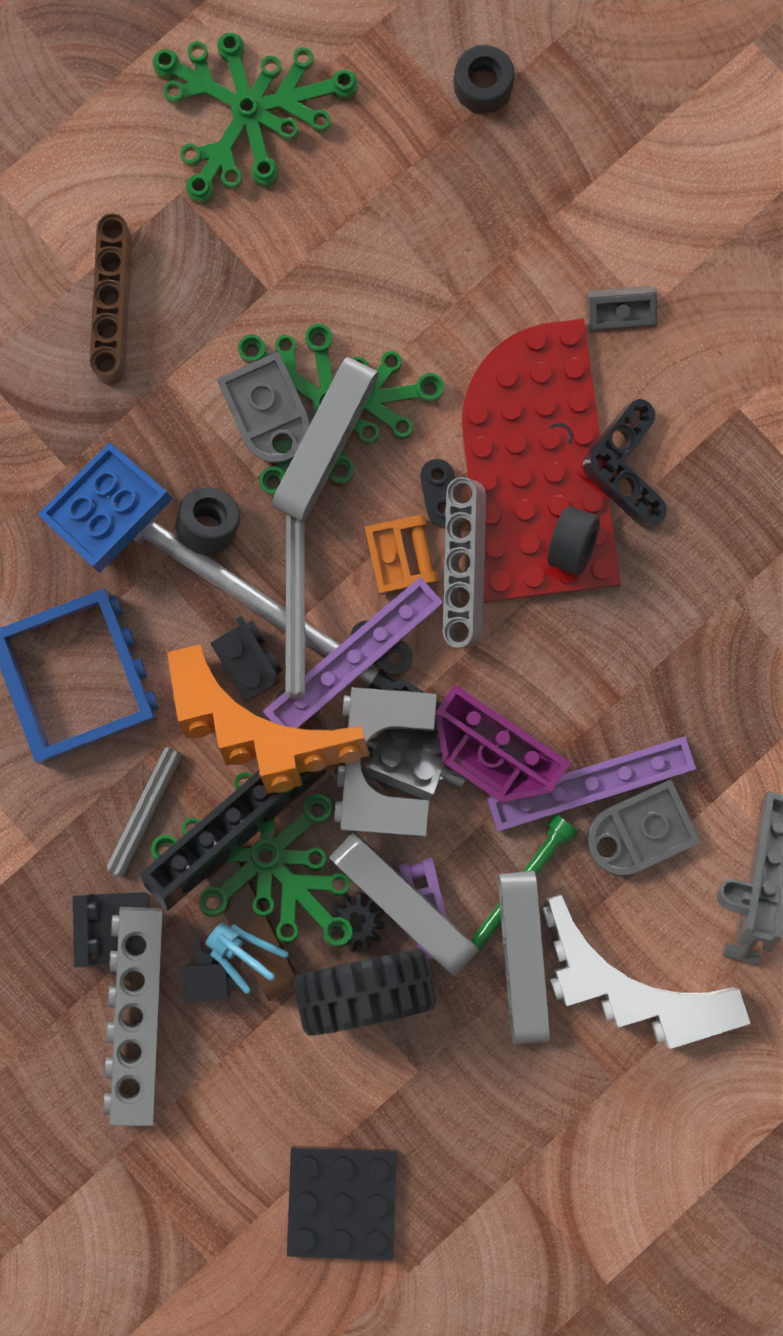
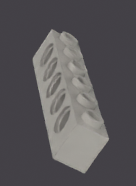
M120 907L119 915H112L111 937H118V951H111L110 972H117L116 986H109L108 1008H115V1021L107 1023V1043L114 1044L113 1057H106L105 1079H112L111 1093H104L103 1115H110V1125L153 1126L162 908ZM133 935L143 937L147 944L146 948L140 953L130 952L126 947V941L129 937ZM131 971H138L143 974L145 982L139 988H130L124 981L126 974ZM128 1007H137L142 1011L143 1018L138 1023H128L123 1018L124 1010ZM133 1042L140 1046L142 1052L137 1058L128 1059L122 1054L121 1048L126 1043ZM133 1078L138 1081L140 1088L134 1094H126L120 1089V1083L124 1079Z

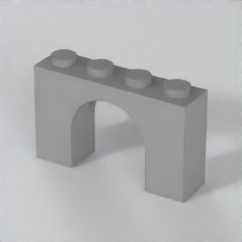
M352 688L351 696L344 695L343 717H349L348 728L362 727L366 743L378 733L389 729L433 732L437 694ZM361 758L356 762L339 766L337 787H344L343 801H336L334 822L341 823V830L426 836L429 800L392 798L377 793L367 784L362 775Z

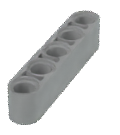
M349 357L344 359L274 494L272 507L302 522L307 519L377 383L378 371Z
M464 477L451 481L446 492L443 636L450 646L456 648L474 647L481 640L483 633L486 492L481 483ZM469 485L472 489V497L468 502L463 503L461 491L465 486ZM465 520H469L471 532L467 537L463 538L460 534V525ZM467 554L471 562L470 567L466 572H462L459 568V560L463 555ZM465 588L469 593L470 599L468 604L462 607L458 602V595ZM462 623L468 627L469 631L467 639L463 642L457 635L458 627Z
M353 831L330 856V859L452 975L456 976L478 953L479 949L356 832Z
M535 872L498 874L513 1045L549 1042L550 1032Z

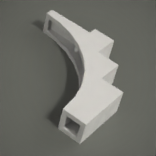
M562 895L546 898L548 906L542 908L548 928L555 927L558 940L553 941L557 958L559 962L564 960L566 962V966L554 969L556 978L550 980L556 1000L562 998L564 1004L569 1006L605 994L606 999L601 1001V1005L607 1021L613 1020L614 1025L619 1028L655 1016L657 1021L652 1022V1028L657 1042L663 1041L664 1045L669 1049L751 1024L740 989L735 987L705 993H679L653 988L627 977L609 965L587 943L574 924Z

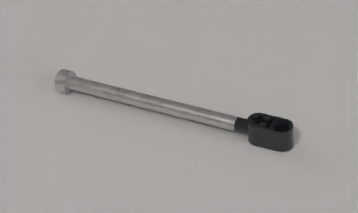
M158 515L133 539L138 544L143 543L145 540L286 633L285 607L208 556L195 553L185 547L176 535L157 523ZM305 621L306 647L321 657L326 658L340 646L339 643ZM374 666L369 667L356 679L369 689L403 691L405 689L408 692L425 693L408 681L393 680ZM436 700V709H438L441 703ZM436 724L434 725V731H433V732H432V731H426V732H429V733H434V732H436V731H437V725H436Z

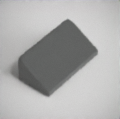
M653 286L586 292L590 330L657 325V291Z

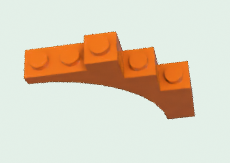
M201 644L167 652L177 718L185 738H201L216 732L218 747L226 766L233 764L242 765L250 760L257 759L260 776L267 794L272 792L283 793L291 790L293 787L301 786L300 773L316 772L326 766L342 762L353 763L360 758L369 756L361 726L338 730H303L278 725L252 714L234 702L218 685L212 675Z

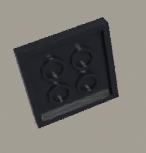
M291 1146L287 1256L393 1260L397 1149Z

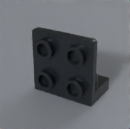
M240 616L236 618L239 624L238 627L212 641L210 644L247 703L280 683L281 680L277 674L283 670L271 650L264 653L261 649L260 644L265 642L253 620L246 623L243 617Z
M147 892L74 895V967L110 964L111 951H118V937H111L112 915H119L120 907L149 908V894ZM133 935L126 941V947L132 953L142 952L147 945L145 939L139 935Z

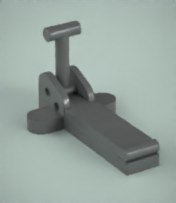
M770 791L766 793L760 805L749 883L737 879H728L721 884L716 894L717 901L722 908L740 914L735 935V942L739 945L725 943L722 956L757 965L760 958V952L753 950L759 941L762 942L763 951L771 953L782 939L783 795Z

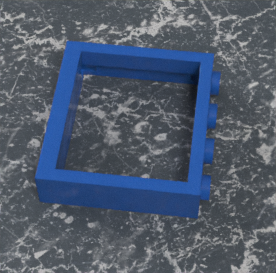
M105 588L0 628V669L35 763L44 764L158 720L154 712L159 710L156 702L157 699L152 690L147 692L142 680L147 678L145 667L140 658L134 659L130 648L135 646L134 638L128 626L122 627L118 616L123 614L122 607L116 594L111 596ZM100 604L140 711L49 746L10 638Z

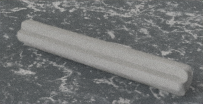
M166 747L163 750L107 865L109 872L117 876L125 875L182 758L180 752L170 747Z

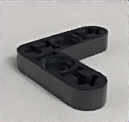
M638 399L627 404L619 412L585 456L583 469L587 477L637 524L643 527H650L664 520L667 512L666 504L648 484L624 463L655 421L653 406L646 400ZM639 410L641 412L639 417L641 421L632 425V427L627 425L636 417L635 411ZM615 431L624 435L626 439L624 449L616 447L613 443L612 438ZM600 458L604 461L602 465L603 470L601 471L597 468L599 464L598 459ZM616 471L617 474L614 475L610 480H608V478L612 476L611 473ZM620 479H625L630 483L632 489L629 497L624 496L619 491L618 482ZM637 499L638 503L633 504V501ZM649 504L653 507L651 509L652 516L650 517L646 515L648 510L646 505Z

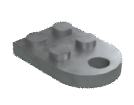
M279 351L217 378L218 385L249 451L260 460L268 463H284L292 460L310 423ZM287 435L292 439L293 445L290 451L278 453L274 450L273 442L277 436Z
M671 779L603 810L594 818L587 834V846L592 859L603 870L617 875L637 873L701 843ZM604 837L613 839L616 844L614 855L608 858L601 856L597 850L599 840Z

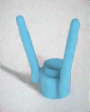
M221 922L210 934L205 944L213 950L210 955L220 962L243 992L249 994L250 988L225 956L231 959L234 955H237L270 981L274 980L275 977L270 971L241 949L243 941L239 938L283 958H287L289 953L243 931L236 924L229 927L224 922Z

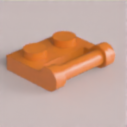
M425 515L365 526L379 595L405 590L419 577L427 585L439 582L437 571H433L424 527L427 526ZM406 530L411 531L420 574L410 576L401 531Z

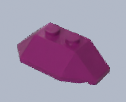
M455 684L435 712L443 764L501 803L551 793L571 764Z

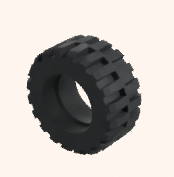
M421 948L298 974L293 982L302 1029L308 1036L350 1030L423 1013L434 1009L437 1001L427 954Z

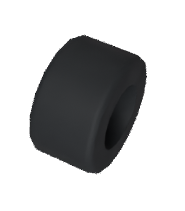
M489 44L475 45L467 49L459 57L454 70V93L459 102L468 110L477 113H491L501 108L510 98L515 78L514 65L509 56L500 48ZM478 70H487L496 75L497 82L490 88H480L471 82V75Z
M211 487L194 489L187 493L180 502L175 524L178 539L185 547L199 554H218L226 550L235 539L239 526L240 512L238 505L229 494L220 489ZM202 515L210 516L216 519L220 525L214 527L205 526L199 523L195 517Z
M570 506L563 510L556 523L547 553L549 566L575 575H580L584 571L593 552L599 532L600 519L597 515Z

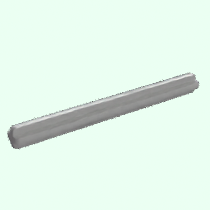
M286 514V696L294 699L305 696V521L302 522Z

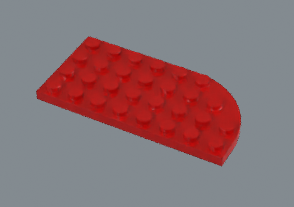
M584 318L544 323L526 328L502 341L481 362L468 386L462 410V438L468 479L481 483L486 492L484 603L621 585L609 497L587 477L583 469L585 456L600 438ZM555 423H563L567 425L571 429L573 434L571 444L567 443L569 441V432L567 431V429L561 426L554 427L553 429L549 427ZM600 458L598 459L599 464L597 466L599 471L603 470L602 465L604 463L603 459ZM469 486L470 498H471V497H472V489H471V487ZM569 506L595 514L600 519L599 532L593 552L586 568L580 575L551 567L547 562L548 548L556 523L563 510Z

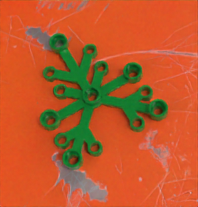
M228 32L219 38L217 49L220 58L229 64L236 93L212 81L207 63L209 54L207 46L203 42H192L187 50L189 60L194 64L196 71L180 63L174 51L170 49L158 51L152 61L156 75L163 80H171L177 77L186 82L181 84L178 81H169L165 84L163 92L168 103L176 105L184 99L208 94L231 107V113L234 117L219 142L200 147L189 143L181 148L180 156L182 162L188 167H195L200 162L208 160L200 174L193 175L186 183L189 199L195 204L203 205L213 198L214 188L212 181L221 166L223 170L221 178L224 187L229 190H236L241 186L242 175L235 166L231 149L244 127H246L255 160L251 166L252 179L259 187L268 188L273 186L278 180V167L267 156L259 123L278 133L283 141H294L298 136L296 121L291 118L282 120L268 112L269 110L280 108L311 125L316 133H325L331 126L328 112L325 110L314 111L300 102L331 94L340 100L352 99L358 90L356 75L350 70L342 69L337 71L332 76V79L296 88L305 71L311 69L314 63L312 51L306 47H300L295 50L293 54L294 63L277 92L264 96L273 79L278 78L281 74L280 60L272 55L263 58L261 61V73L249 90L241 61L245 53L243 40L238 34ZM229 41L236 43V46L232 49H228L224 45ZM197 49L204 51L200 57H194L192 53ZM302 55L309 57V61L306 63H300L297 59ZM164 58H170L172 60L171 63L166 66L161 65L160 61ZM268 64H275L277 66L276 70L272 72L267 71L265 67ZM341 78H347L350 80V83L347 86H342L338 81ZM171 89L180 90V93L175 97L168 95ZM245 103H250L253 105V108L250 111H244L241 109L242 105ZM319 117L327 120L322 126L315 124V120ZM285 126H292L294 131L291 134H285L282 132V129ZM189 151L197 153L196 157L192 160L185 158L186 153ZM264 165L270 167V171L267 174L259 173L258 169ZM229 174L238 176V179L233 183L226 181V177ZM202 182L205 184V188L202 191H196L193 189L194 185Z
M319 323L311 325L307 329L305 340L308 349L315 354L320 389L297 374L294 357L296 342L294 338L290 335H281L275 343L277 352L279 351L295 389L313 402L315 414L333 381L328 350L333 342L332 332L326 325ZM246 335L238 344L239 355L247 364L270 355L266 352L264 341L257 335ZM316 336H323L326 341L323 345L317 346L313 343V339ZM284 341H289L292 344V348L288 351H283L280 349V344ZM254 346L259 349V352L256 356H249L246 354L247 349ZM388 351L382 356L381 364L376 370L379 372V377L364 409L391 427L395 437L406 439L412 433L413 425L411 420L407 417L398 416L383 404L420 398L428 403L436 402L443 395L444 382L439 375L426 373L419 378L417 384L380 390L388 377L398 372L401 368L400 355L395 351ZM356 356L352 358L368 366L367 361L363 357ZM393 357L398 363L395 367L391 368L386 366V359ZM426 385H434L437 391L433 395H428L424 392V387ZM359 417L353 430L359 434V438L364 444H374L379 438L377 425L372 422H365ZM399 423H406L409 426V430L406 433H399L396 430V426ZM367 428H372L376 433L371 439L365 438L362 434ZM291 438L273 442L275 451L278 453H287L293 445ZM344 448L329 475V479L337 485L349 483L355 473L354 464L345 456ZM292 460L279 463L276 467H268L262 471L259 481L262 490L266 494L274 496L277 488H270L268 480L276 477L281 482ZM337 467H345L348 471L344 477L336 476L334 472Z
M248 772L238 774L235 778V790L240 787L238 784L240 780L249 779L253 775ZM321 794L310 796L305 802L304 813L275 839V818L260 830V840L256 841L250 848L238 849L225 861L243 862L246 864L220 887L211 886L201 892L199 896L201 912L208 917H218L223 914L227 908V900L258 873L257 897L253 901L252 908L258 917H268L274 909V902L271 898L273 874L282 884L281 921L276 930V936L280 942L288 944L297 937L298 928L295 924V904L297 900L323 928V938L329 946L341 948L347 945L352 936L350 923L341 917L333 918L308 890L330 891L334 896L340 897L349 890V878L342 873H337L333 876L293 875L285 866L305 865L312 871H318L324 867L326 854L320 848H311L308 851L284 849L313 824L319 825L328 821L332 812L331 801ZM319 806L324 810V814L319 817L314 816L311 813V809ZM194 817L186 819L182 825L183 836L187 833L186 828L188 825L197 824L200 820ZM170 835L157 837L151 847L153 859L156 860L160 856L159 852L163 847H171L177 840ZM262 852H269L273 858L269 862H262L259 855ZM312 854H318L321 856L322 862L318 865H313L310 863L309 857ZM340 879L345 882L346 887L343 890H336L332 883ZM210 898H216L219 900L220 905L216 909H210L207 907L206 902ZM261 900H265L270 904V908L265 912L259 911L256 907L257 903ZM289 926L293 929L294 934L289 938H285L280 933L281 928ZM335 928L341 929L344 937L340 940H335L331 937L330 932Z

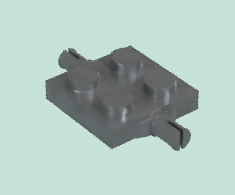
M389 729L382 731L376 739L372 738L367 743L368 751L371 752L370 764L365 776L421 799L429 800V802L435 788L441 784V781L456 786L459 789L463 786L465 778L457 772L448 769V766L443 764L439 737L419 730Z

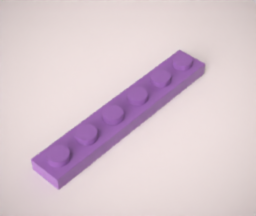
M419 577L305 675V696L303 698L291 699L286 696L285 692L263 711L264 716L269 721L278 725L300 728L443 604L442 600Z
M686 736L566 773L551 793L502 803L493 797H489L487 802L498 832L695 770L696 767Z

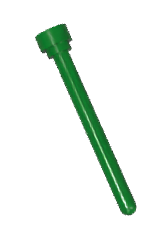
M556 815L548 825L550 830L547 834L550 836L522 872L534 871L535 876H537L560 844L564 846L567 841L571 843L579 831ZM500 903L497 904L471 939L479 951L501 924Z

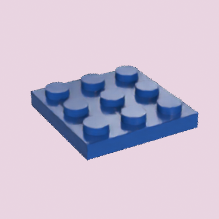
M109 442L38 515L100 573L173 498Z

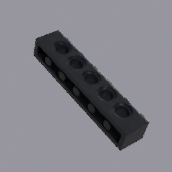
M323 768L316 772L300 773L301 786L293 787L291 790L283 793L272 792L268 794L261 779L260 771L256 772L140 873L144 887L168 912L326 773V769Z

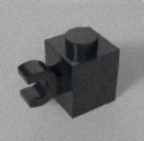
M196 940L194 950L198 958V964L183 966L185 1002L228 999L230 991L236 990V982L220 962L213 963L214 958L210 955L211 953L203 951L202 940Z

